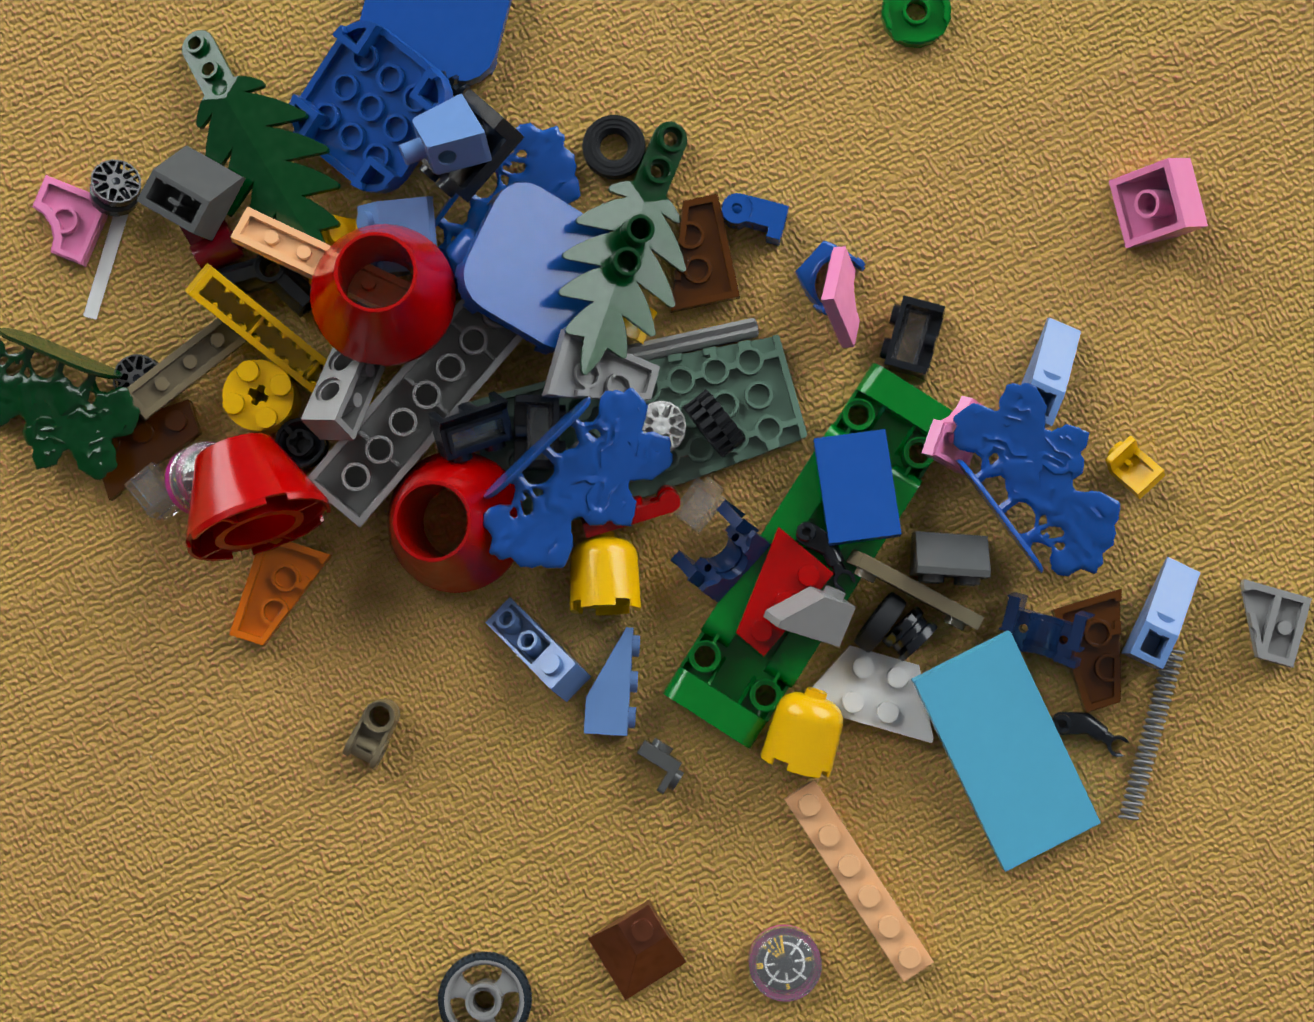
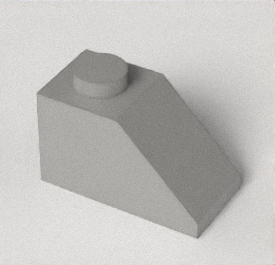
M810 586L767 609L763 617L780 629L840 647L856 607L844 599L846 593L836 588L825 586L824 590H820Z

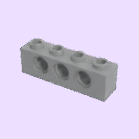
M354 301V303H356V304H358V305H360V306L367 307V308H372V307H370V306H368V305H365V304H363V303H361V302H359V301ZM332 347L303 412L301 421L320 440H354L385 367L383 365L353 361Z

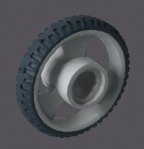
M495 952L469 954L454 963L442 979L438 993V1008L443 1022H459L453 1012L451 999L463 998L465 999L466 1009L473 1018L479 1020V1022H496L495 1016L501 1009L504 995L509 992H518L519 1006L511 1022H526L532 1004L529 981L523 970L513 960ZM479 965H491L502 969V974L497 981L484 978L476 981L474 984H470L463 976V972ZM479 991L490 992L494 997V1005L489 1008L481 1007L476 1002V993Z

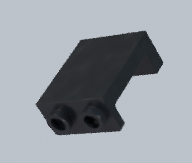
M470 88L463 96L485 131L492 160L437 175L433 173L425 158L421 160L423 164L419 168L449 197L453 198L457 193L467 203L524 138L517 129Z

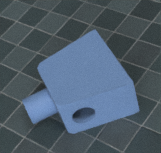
M462 94L414 117L412 124L416 138L399 145L406 165L426 158L433 173L437 175L492 160L485 131Z

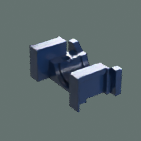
M726 499L716 509L730 523L725 530L728 533V542L725 548L714 557H700L697 561H694L679 550L670 560L684 572L689 582L697 586L716 602H719L771 546L765 538L757 533L759 529L743 518L745 514Z
M1018 592L1007 595L1009 599L1003 623L999 630H1008L1012 633L1020 652L1043 655L1051 658L1054 662L1073 669L1080 666L1081 658L1074 657V653H1080L1085 650L1084 647L1080 646L1087 619L1094 617L1095 614L1080 611L1075 614L1074 621L1070 622L1025 609L1028 595ZM1023 624L1027 625V627H1028V630H1027V631H1024V630H1023V628H1022V625H1023ZM1063 635L1068 638L1067 643L1062 640Z

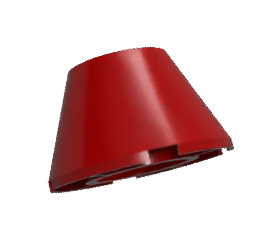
M376 224L347 233L333 243L324 253L313 274L310 302L312 313L320 332L338 352L359 363L383 365L384 367L395 366L421 357L441 340L453 318L456 302V285L452 269L446 257L427 237L403 226ZM379 261L395 262L404 266L413 274L412 283L407 293L390 306L375 309L367 308L354 303L348 298V287L353 277L359 270L371 263Z
M249 433L230 437L207 447L195 459L186 547L191 557L204 561L232 560L233 552L251 549L253 555L278 548L280 545L292 542L308 534L324 522L322 514L325 511L330 513L331 507L327 497L270 435ZM278 538L283 539L278 544L270 543V541Z
M439 453L426 457L407 472L398 483L391 497L387 526L394 554L402 567L414 579L429 588L448 593H463L481 589L498 580L515 562L511 557L499 560L495 555L489 553L492 536L483 526L484 514L490 507L499 504L511 505L515 493V485L509 484L494 497L484 498L486 491L506 471L491 459L480 454L472 453L473 457L462 463H454L451 460L447 461ZM446 488L452 490L462 500L468 518L464 539L448 555L440 553L431 545L426 537L423 524L424 513L428 503L438 492ZM515 507L510 511V516L513 518L517 517V509Z

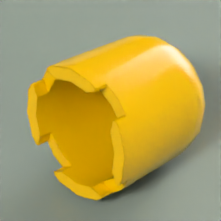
M609 531L593 536V538L585 539L575 546L571 555L570 571L571 613L582 615L583 608L596 609V616L630 614V608H633L634 611H641L638 556L632 543L622 538H616L615 532Z
M807 687L805 692H792L783 696L776 706L760 754L761 758L772 765L775 758L788 763L786 770L799 775L820 778L822 773L824 776L830 777L843 727V716L838 706L826 699L828 693L817 688Z

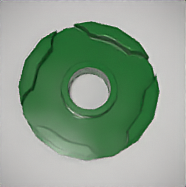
M883 0L881 6V21L885 32L894 42L905 47L922 48L933 44L944 34L951 20V4L949 0ZM912 4L922 6L926 13L925 17L921 20L911 19L907 15V7Z

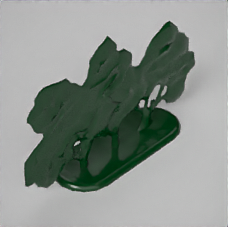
M0 328V336L24 347L21 352L8 354L5 344L0 340V359L2 357L8 358L5 364H0V427L7 424L10 419L17 415L24 418L26 423L22 433L27 445L33 448L32 458L36 470L57 465L62 453L69 449L76 460L79 470L95 480L105 478L107 473L114 471L118 465L116 462V450L111 443L112 439L132 434L141 411L138 407L134 406L133 397L130 395L128 388L118 387L109 392H103L99 390L95 380L96 376L105 379H120L122 373L108 365L34 334L11 328ZM34 352L57 361L54 374L49 378L38 376L33 370L30 361ZM20 360H22L23 365L18 373L13 376L6 373V369L14 361L15 364L19 365ZM65 365L88 374V377L79 387L73 386L71 381L64 376L63 369ZM26 367L30 369L29 378L24 374ZM90 391L95 394V401L92 404L88 401Z

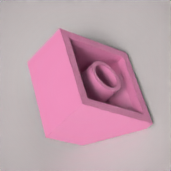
M1167 158L1109 180L1126 248L1179 237L1208 226L1191 158Z

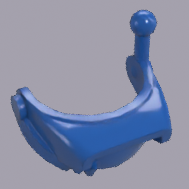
M824 240L795 273L806 296L814 304L812 307L818 313L828 316L817 296L815 282L820 268L830 260L833 248L839 246ZM849 253L853 265L863 272L866 265L865 262Z

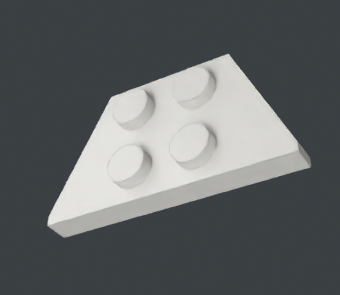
M849 645L813 685V688L828 693L826 699L838 706L845 719L929 743L933 742L930 718L911 680L921 674L920 666L917 664L901 661L900 659L872 651L868 653L861 648Z

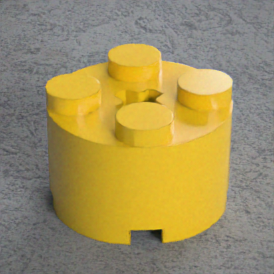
M267 360L243 361L229 374L223 387V408L236 424L253 433L268 435L278 432L284 423L297 418L301 408V395L294 378L278 365ZM258 393H265L269 396L266 402H259L256 397Z

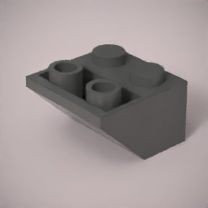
M186 145L152 170L137 202L189 232L213 241L246 178Z
M913 532L911 537L909 576H918L919 583L939 584L944 583V578H954V585L957 586L980 585V580L991 577L988 536Z

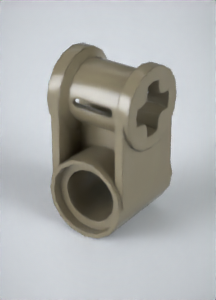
M387 698L378 699L368 704L357 726L347 740L342 754L346 756L352 754L370 763V768L375 770L381 762L388 748L389 740L399 722L400 709L393 700ZM377 706H383L388 709L390 720L387 725H381L374 719V710Z

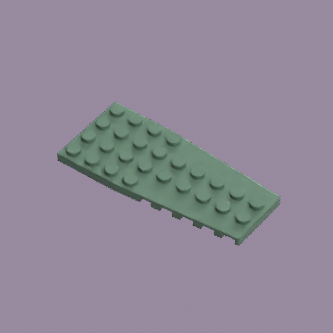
M779 335L648 360L660 366L652 398L645 401L646 404L665 401L677 406L685 417L686 432L680 446L671 451L673 462L668 469L656 476L652 481L645 479L630 481L628 489L632 496L641 495L643 499L656 494L657 490L663 485L675 487L807 437L804 420ZM546 381L499 393L508 401L507 410L513 435L515 396L542 395ZM705 389L720 403L746 439L724 458L711 446L683 408ZM488 396L470 402L479 407L490 403ZM559 397V405H566L567 413L583 399ZM591 399L589 407L578 418L581 422H594L599 414L600 399ZM531 408L532 447L548 431V408ZM495 420L473 427L474 433L477 435L494 429L496 424ZM572 426L568 427L559 436V440H565L566 450L578 441L575 429ZM592 429L588 431L595 438L600 437L601 433L598 430ZM514 439L505 441L506 446L497 451L479 450L480 455L491 459L507 471L514 464ZM541 453L535 460H548V458ZM524 470L522 473L529 484H541L553 475L554 470ZM533 489L536 496L544 494L541 489ZM524 492L523 495L526 497L522 501L524 515H529L533 511V502L529 494ZM576 517L572 521L579 520L581 517Z

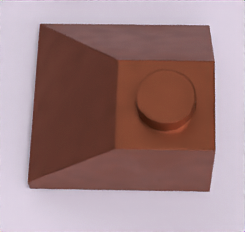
M647 900L588 937L625 1000L687 962L650 900Z

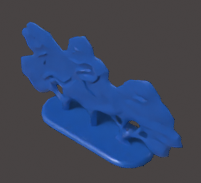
M531 123L520 124L516 128L524 136L523 140L495 171L497 187L492 195L488 198H480L475 194L471 198L467 221L463 225L450 223L444 218L459 195L456 193L453 198L450 197L435 217V228L439 226L444 232V242L438 248L446 259L448 258L446 247L451 243L452 237H456L465 228L478 230L488 209L486 205L502 189L514 183L529 182L537 185L567 204L581 196L579 180L575 175L577 167L575 155L564 147L565 136L559 131L558 126L541 130ZM520 150H524L527 153L526 157H518L516 154ZM511 162H519L526 165L525 170L521 173H510L504 170L503 166L506 165L509 168L512 165ZM501 175L509 177L507 185L503 184ZM455 279L456 289H458L457 279Z
M1030 383L1006 385L1005 391L999 400L1000 409L998 411L972 403L957 413L953 418L957 425L954 431L953 444L959 450L976 453L982 459L981 471L974 474L963 460L958 459L956 462L1034 567L1040 573L1043 572L1042 564L1031 550L1032 543L1038 542L1051 548L1050 564L1052 570L1057 575L1070 576L1080 569L1093 574L1097 573L1098 568L1103 565L1102 553L1114 545L1116 535L1114 525L1119 519L1120 503L1118 500L1100 491L1082 492L1076 491L1073 487V480L1083 473L1084 458L1081 456V451L1087 446L1090 432L1068 424L1053 431L1046 430L1045 413L1048 406L1045 404L1037 387ZM993 453H997L999 458L993 464H990V456ZM1001 475L1005 479L1008 499L998 505L982 482L986 478ZM1018 502L1027 503L1035 513L1034 528L1023 534L1018 533L1005 515ZM1046 515L1047 523L1039 525L1041 516ZM1048 527H1060L1064 531V535L1062 537L1049 538L1050 535L1047 532L1042 535L1041 531ZM1056 543H1064L1065 547L1062 550H1058L1054 545Z
M628 388L625 392L619 390L605 391L600 398L599 414L594 422H581L578 419L591 404V398L588 396L580 401L486 491L484 498L489 499L497 495L509 484L515 485V493L511 505L499 504L490 507L484 514L483 526L492 536L489 550L491 555H495L499 560L511 557L520 567L534 568L541 565L545 568H563L573 548L571 521L576 517H583L588 525H604L607 521H612L615 525L631 526L637 501L632 497V493L628 489L629 482L642 479L652 481L656 476L668 469L673 462V454L670 452V438L656 432L644 433L642 431L648 405L633 388ZM572 426L576 432L578 445L575 448L565 450L563 453H556L550 445L568 427ZM596 429L601 433L600 437L595 438L588 431ZM543 453L554 464V473L544 483L529 484L522 472ZM533 489H541L544 494L536 496ZM524 492L529 494L533 502V511L529 515H524L521 501L526 499L523 495ZM513 507L517 509L516 518L510 516V511Z

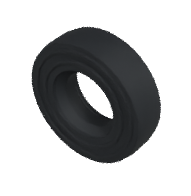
M608 115L597 119L590 125L584 135L582 149L584 159L594 173L607 179H622L631 175L639 168L646 151L644 135L636 123L624 116ZM617 134L626 140L628 150L621 159L609 160L601 153V142L608 135Z
M893 592L889 593L863 625L855 638V644L870 653L881 642L906 606L905 600Z

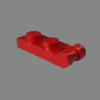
M663 485L654 496L642 499L641 495L632 496L637 501L632 524L676 511L680 507L681 501L675 488L670 485ZM581 517L586 538L626 527L615 525L612 521H607L604 525H588L584 518Z

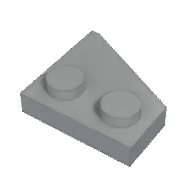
M1246 579L1241 580L1240 588L1254 657L1293 668L1312 598Z

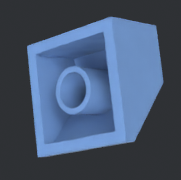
M433 196L376 201L357 206L356 224L358 229L376 224L403 226L422 234L437 246ZM379 261L371 263V265L397 277L412 274L407 268L395 262Z

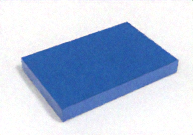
M881 429L814 438L813 443L829 546L901 537L902 533L886 430Z

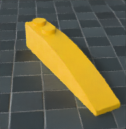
M207 263L184 291L312 393L327 359Z

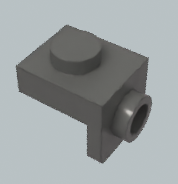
M654 738L651 743L645 739L637 753L667 771L657 791L664 794L667 788L673 791L684 772L679 770L682 762L670 755L673 748L664 742Z

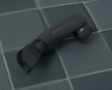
M811 522L801 523L796 529L797 540L823 555L828 568H832L835 575L833 580L835 588L845 592L837 583L839 576L848 575L854 584L855 576L851 571L846 570L843 564L845 560L839 546H829L827 532Z
M1058 712L1053 716L1052 720L1060 735L1087 734L1095 741H1101L1106 744L1108 751L1116 757L1124 756L1119 752H1114L1111 744L1116 739L1129 743L1128 740L1122 735L1110 733L1108 731L1109 728L1091 714L1085 712Z

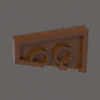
M718 194L683 201L678 245L684 258L686 271L679 272L675 269L673 287L675 306L671 308V313L740 299Z
M187 399L164 407L146 421L139 416L132 434L112 439L111 443L116 450V462L118 465L114 471L107 473L106 477L102 479L109 500H115L123 494L124 490L136 481L139 482L149 474L148 472L164 460L171 458L202 435L191 400Z
M1122 589L1051 610L1053 617L1070 622L1074 621L1075 614L1080 611L1095 614L1094 617L1087 619L1080 646L1084 647L1085 650L1080 653H1074V657L1081 658L1080 666L1075 669L1070 668L1082 709L1085 713L1121 702L1120 601H1122ZM1063 635L1062 640L1067 643L1068 638Z

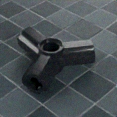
M259 254L256 258L216 269L245 294L270 288L300 318L312 310L310 302L311 285L299 273L280 265L278 274L273 277H266L265 270L267 266L276 262Z

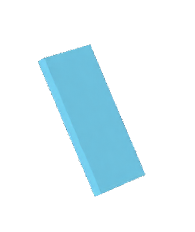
M1007 630L911 679L997 860L1005 872L1101 823L1010 631Z

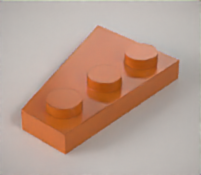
M278 538L270 541V543L278 544L283 539ZM288 542L280 545L278 548L256 554L229 635L265 646L332 555L293 542Z

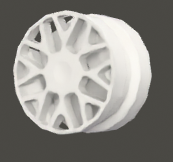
M652 402L648 405L642 431L644 433L652 431L668 436L671 440V452L680 446L685 437V417L681 410L670 402Z

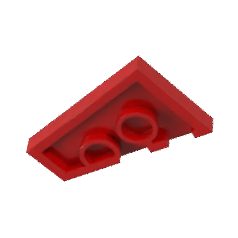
M780 527L776 531L736 631V634L762 656L766 655L786 631L776 627L764 618L765 611L810 586L821 589L834 574Z

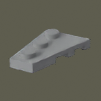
M565 328L561 329L542 397L585 399L590 396L591 399H600L605 391L619 390L625 392L628 388H633L644 401L651 400L660 366L630 353H627L625 359H621L606 349L597 365L587 375H582L580 359L583 338L568 335L564 331Z

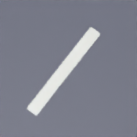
M128 214L119 217L113 216L83 314L84 317L97 319Z

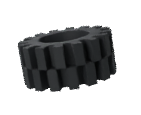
M705 389L683 407L699 431H701L722 458L746 440L735 422L708 390Z

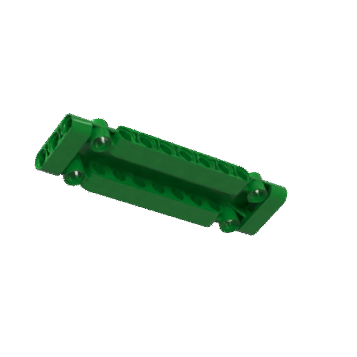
M872 363L834 424L830 425L823 437L881 429L886 430L900 518L921 485V478L934 461L927 457L924 463L917 464L910 459L909 449L913 445L924 447L933 419L942 420L953 411L886 368ZM855 407L864 410L867 415L866 423L862 425L853 424L848 418L849 410ZM814 450L761 536L772 544L776 531L780 527L828 568L823 555L801 544L796 538V529L803 522H811L826 531ZM886 539L838 545L845 560L843 564L846 570L851 571L853 574L856 570L855 566L846 562L852 549L875 558ZM770 547L717 603L701 628L702 632L663 691L664 695L751 749L775 711L779 700L785 695L789 687L792 688L821 643V641L786 630L766 655L762 656L736 634ZM834 574L820 590H824L825 586L835 588ZM854 574V584L848 575L839 576L837 583L845 590V600L849 599L861 577ZM701 646H708L715 653V660L708 667L699 666L694 659L696 650ZM762 685H770L775 691L774 701L769 705H761L755 698L756 690Z

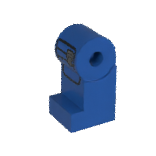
M740 193L731 194L724 199L722 215L724 223L728 227L737 230L746 227L767 233L766 243L776 246L780 245L789 206Z

